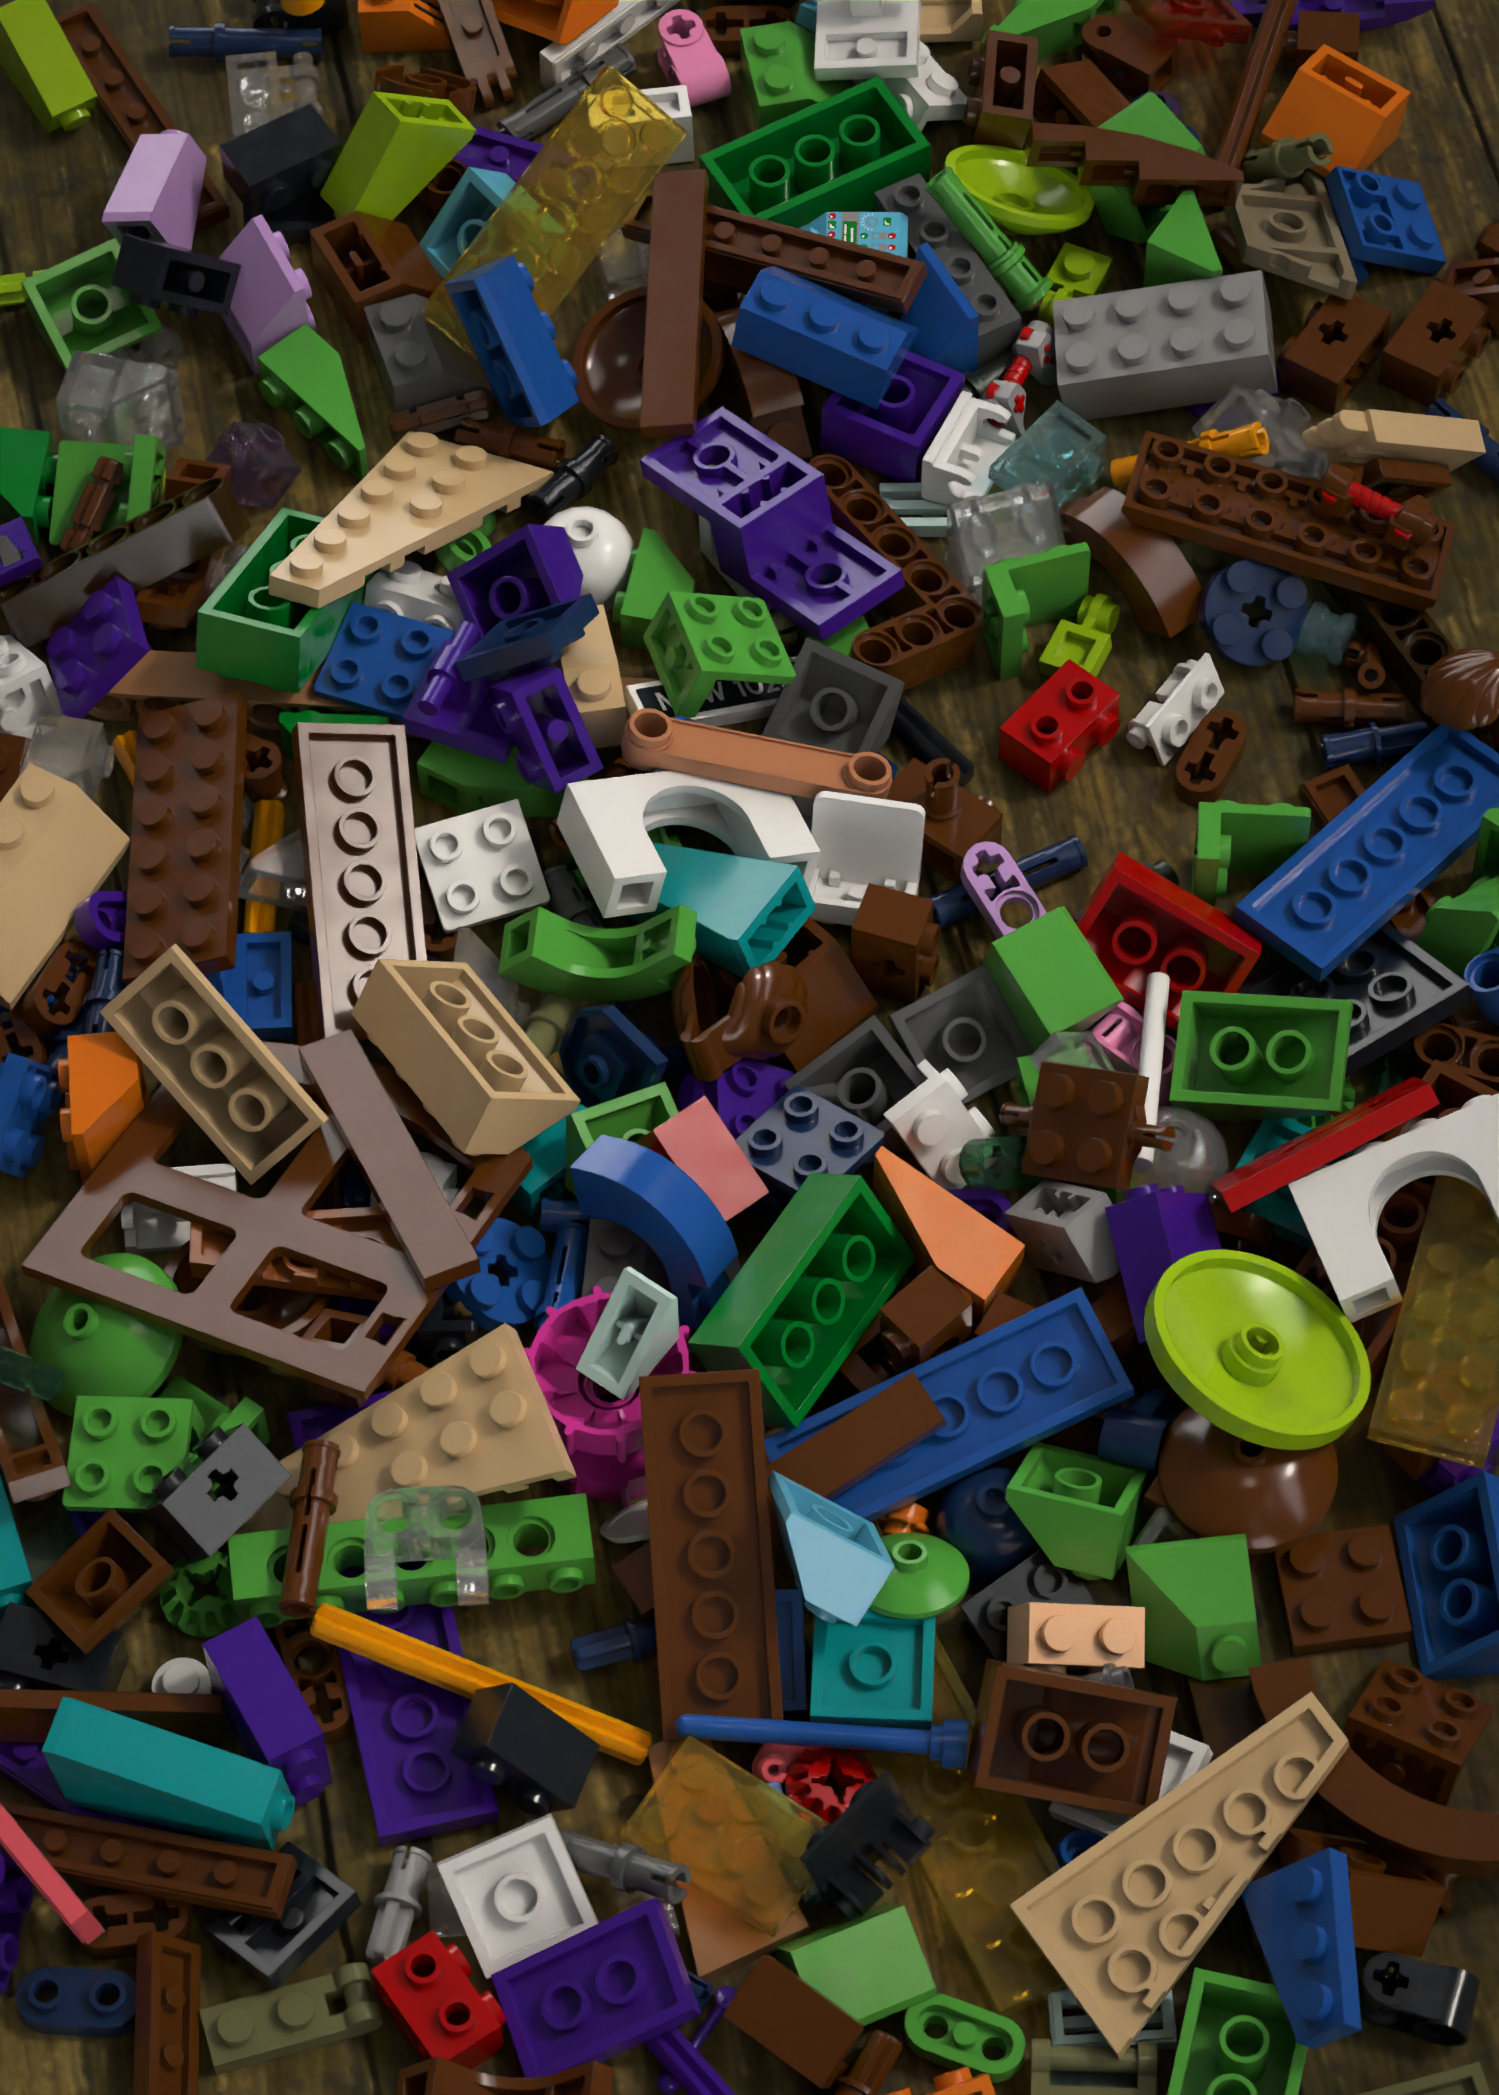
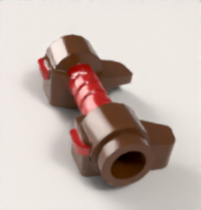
M1349 461L1344 462L1342 465L1333 462L1324 476L1317 496L1321 497L1318 506L1320 509L1337 518H1341L1351 512L1355 505L1386 521L1383 541L1403 551L1408 548L1410 543H1418L1424 547L1428 545L1440 521L1439 517L1431 514L1432 504L1421 495H1416L1399 504L1361 484L1364 469L1362 465Z

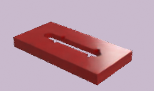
M1413 1076L1209 1184L1219 1203L1233 1213L1440 1103L1430 1083Z

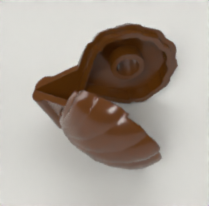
M1486 648L1455 650L1436 661L1428 670L1427 676L1419 688L1421 709L1424 714L1432 717L1437 724L1449 726V728L1455 731H1466L1476 728V738L1489 747L1492 741L1488 739L1486 734L1490 731L1495 751L1499 753V652Z
M700 953L693 954L692 962L681 967L678 971L672 988L671 1006L675 1031L682 1042L696 1080L707 1082L717 1080L726 1069L745 1056L759 1060H766L768 1057H779L798 1039L805 1025L808 1013V991L804 979L797 974L794 966L781 964L779 961H770L750 969L742 982L738 983L728 1014L722 1018L721 1011L718 1012L717 998L710 972L703 958H701L702 955Z

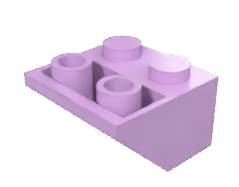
M262 214L252 218L219 257L241 265L228 316H221L255 376L259 375L258 356L305 323L313 330H316L313 314L306 303V299L312 297L308 279L301 268L295 270L292 268L289 262L291 260L289 248L280 231L272 233Z

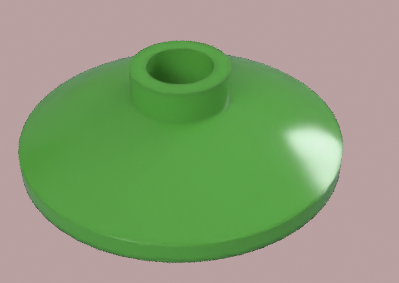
M895 1533L880 1537L895 1567L869 1609L891 1618L906 1620L924 1619L950 1610L965 1596L969 1586V1567L964 1556L953 1545L940 1538L922 1533Z

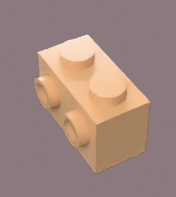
M1028 1602L1008 1607L1007 1662L1066 1674V1670L1088 1671V1674L1103 1671L1105 1664L1111 1662L1116 1667L1126 1666L1129 1671L1145 1668V1607Z

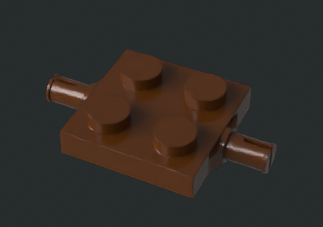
M1041 1061L1037 1089L1032 1106L1005 1102L1000 1111L1019 1114V1116L999 1114V1119L1003 1126L1028 1129L1021 1174L1113 1190H1129L1134 1162L1142 1147L1169 1151L1175 1143L1155 1138L1156 1136L1175 1138V1131L1171 1126L1146 1124L1144 1106L1149 1077Z

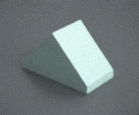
M630 1266L624 1268L577 1364L576 1370L620 1399H628L639 1386V1377L648 1376L679 1339L678 1298Z

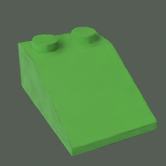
M1183 990L1169 1101L1182 1118L1241 1122L1341 1114L1354 1003L1352 1000Z

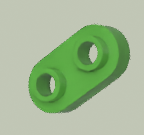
M937 1993V1996L909 2007L906 2012L904 2029L906 2042L910 2049L923 2059L952 2070L968 2066L972 2077L980 2074H989L992 2083L1011 2079L1019 2072L1023 2065L1026 2047L1024 2034L1014 2021L1005 2016ZM936 2024L944 2027L947 2033L942 2038L933 2039L928 2037L924 2030L928 2026ZM996 2046L1001 2048L1005 2055L1000 2060L992 2061L987 2059L982 2052L987 2047Z

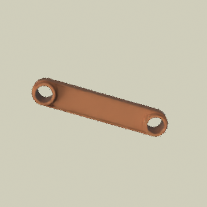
M652 708L640 709L631 715L624 727L621 740L624 760L631 767L641 771H651L659 768L815 799L817 793L821 791L887 799L892 784L891 765L884 757L873 752L851 754L670 718L662 711Z

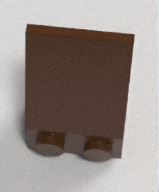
M987 1659L964 1780L978 1788L1136 1816L1159 1799L1177 1698L1060 1672Z

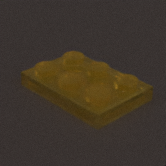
M689 1735L619 1834L624 1843L643 1847L648 1856L675 1864L680 1863L689 1867L691 1886L774 1938L813 1882L799 1857L806 1851V1846L815 1832L823 1826L831 1824Z

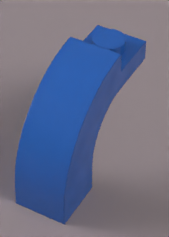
M602 1134L570 1166L581 1214L618 1223L640 1236L654 1250L667 1272L671 1292L678 1298L679 1325H687L689 1328L698 1329L728 1288V1281L724 1270L739 1255L731 1231L712 1200L683 1170L647 1147Z

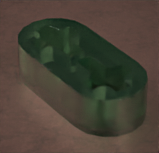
M1028 1136L971 1139L963 1146L959 1156L960 1174L965 1183L974 1189L1035 1188L1045 1178L1021 1174V1157H1024ZM985 1157H997L998 1169H985Z

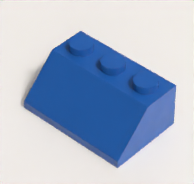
M514 255L494 259L444 284L507 424L520 425L521 428L541 427L580 401L574 389L578 387L575 371L565 358H560L553 342L556 339L554 325L545 311H539L531 294V291L534 290L533 279L526 266L522 262L517 263Z
M772 266L759 272L739 308L731 346L877 409L917 337L919 328L776 266Z
M1483 1471L1393 1517L1420 1670L1424 1677L1435 1681L1499 1674V1477Z

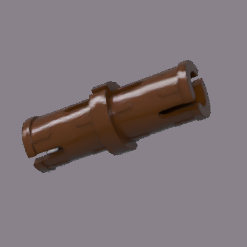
M463 417L459 424L465 430L457 428L455 444L477 446L484 449L487 453L553 471L554 467L558 464L556 460L561 461L565 459V440H556L523 432L520 425L510 423L506 427H501Z
M1345 686L1344 691L1295 688L1293 723L1296 724L1323 723L1342 725V730H1354V726H1367L1369 722H1375L1377 726L1383 727L1404 724L1405 693L1380 694L1356 692V687Z

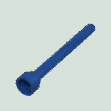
M683 1714L675 1721L676 1733L680 1737L688 1739L929 1755V1761L941 1762V1768L966 1769L969 1720L944 1719L943 1725L931 1724V1730Z

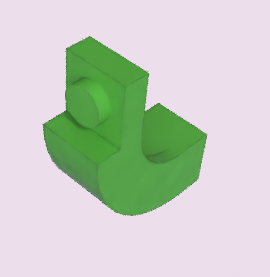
M679 904L639 925L607 929L581 925L538 906L505 924L498 974L542 992L574 999L624 1001L655 996L672 990L676 970L692 962V956L696 949L695 929L698 912Z

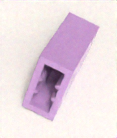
M169 129L162 131L160 134L140 135L103 212L102 223L114 238H117L120 245L122 244L124 233L192 249L207 157L189 133Z

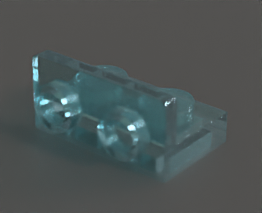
M1057 400L990 465L988 478L1029 507L1027 524L1037 530L1049 517L1054 519L1060 515V508L1071 501L1072 494L1083 484L1086 487L1092 485L1101 475L1106 465L1103 455L1107 436Z

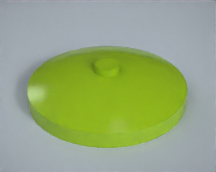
M1235 1250L1199 1251L1187 1255L1172 1264L1162 1275L1148 1298L1144 1314L1146 1341L1150 1353L1163 1377L1172 1389L1198 1414L1238 1438L1275 1449L1307 1450L1329 1444L1343 1435L1367 1402L1371 1385V1372L1367 1353L1357 1331L1341 1309L1324 1292L1306 1278L1277 1262L1258 1255Z

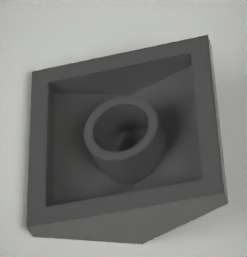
M806 637L793 666L796 676L790 685H784L761 736L851 754L860 752H873L877 754L890 735L905 682Z
M986 964L887 1017L898 1046L917 1070L916 1066L926 1059L939 1074L948 1068L956 1076L968 1093V1096L961 1100L963 1105L1016 1076L1017 1057L1034 1054Z

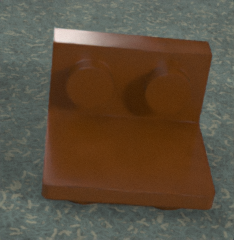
M1383 1660L1348 1715L1343 1733L1348 1739L1350 1748L1371 1769L1386 1780L1412 1795L1449 1807L1463 1766L1488 1725L1494 1708L1478 1700L1475 1695L1466 1690L1453 1689L1428 1677H1424L1414 1667Z

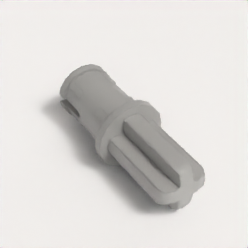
M399 1846L394 1849L393 1860L384 1891L378 1893L374 1899V1907L378 1912L366 1949L367 1960L379 1965L404 1949L412 1922L421 1917L422 1906L419 1904V1899L427 1871L431 1867L432 1857L417 1847L411 1846L408 1859L405 1858L407 1853L406 1846Z

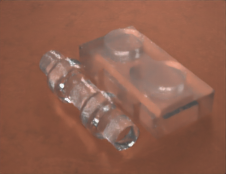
M276 51L225 56L233 138L310 102L324 120L323 106L317 101L316 95L320 88V75L318 69L313 66V57L310 53H296L292 59L293 65L278 66ZM292 90L296 94L297 100L281 102L280 91Z

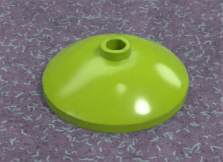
M989 144L966 145L951 151L947 155L943 166L944 170L947 167H951L962 184L976 198L1002 233L1007 235L1036 236L1069 231L1088 221L1095 204L1088 187L1079 186L1078 177L1064 167H1028L1025 162V151Z

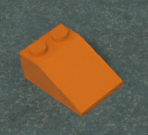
M881 1146L874 1158L872 1187L886 1213L917 1256L914 1264L919 1273L921 1274L932 1265L972 1303V1325L977 1328L998 1292L1007 1295L1020 1277L1026 1245Z

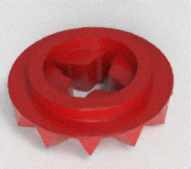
M806 1748L800 1757L791 1764L787 1773L785 1791L788 1802L794 1812L810 1826L819 1830L823 1826L832 1825L849 1807L854 1793L866 1782L875 1781L872 1763L862 1764L855 1759L852 1749L842 1753L834 1751L832 1748H821L819 1751H811ZM829 1774L836 1778L838 1786L846 1787L840 1804L838 1797L834 1795L832 1787L824 1786Z

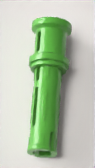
M951 167L940 171L925 185V191L939 204L961 234L971 243L979 253V256L984 260V265L993 278L997 279L1014 300L1012 305L1018 313L1030 308L1053 286L1052 280L1048 276L1042 277L1024 255L1026 248L1022 243H1017L1016 240L1010 241L1002 233L976 198L962 184Z

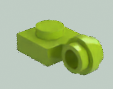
M1065 242L1047 275L1052 280L1053 286L1043 297L1038 319L1045 321L1054 329L1053 301L1101 294L1113 271V258Z
M1098 593L1095 597L1087 595L1080 605L1077 624L1063 619L1060 620L1039 659L1040 672L1042 674L1052 676L1070 659L1097 677L1112 649L1111 634L1117 625L1120 615V606L1112 603L1111 596Z

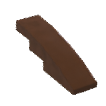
M1032 122L1025 145L1026 166L1078 167L1079 186H1130L1132 205H1173L1183 191L1193 189L1200 206H1235L1244 181L1242 170L1196 151L1141 135L1091 126Z

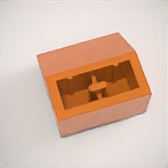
M1323 44L1297 70L1261 132L1259 141L1271 147L1272 143L1277 139L1285 137L1301 139L1311 134L1323 133L1331 140L1334 152L1333 154L1320 157L1329 156L1332 160L1325 166L1309 169L1324 178L1328 176L1336 165L1365 171L1397 138L1411 92Z
M116 1031L67 1036L68 1058L58 1059L59 1084L61 1093H65L66 1107L60 1108L63 1143L67 1142L69 1170L80 1171L83 1185L149 1101L143 1061Z

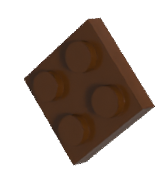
M1389 1524L1309 1534L1292 1546L1271 1552L1292 1657L1410 1641L1412 1629Z

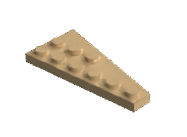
M409 431L269 575V595L319 609L364 586L366 575L380 568L392 572L404 566V557L416 550L423 555L436 550L483 525V516L497 509L509 513L519 508L521 497L535 492L554 475V472L487 453L484 449L477 446H462L440 440L428 432Z
M506 1323L317 1438L332 1441L341 1450L333 1491L338 1496L337 1511L329 1517V1523L437 1511L471 1503L476 1496L504 1490L507 1493L529 1489L528 1484L550 1478L562 1481L577 1477L518 1333ZM302 1448L279 1461L292 1476L234 1534L291 1528L294 1511L289 1505L291 1491L298 1487L303 1456Z
M1312 1692L1010 1904L1013 1914L1119 2060L1348 1749L1349 1742L1347 1737Z

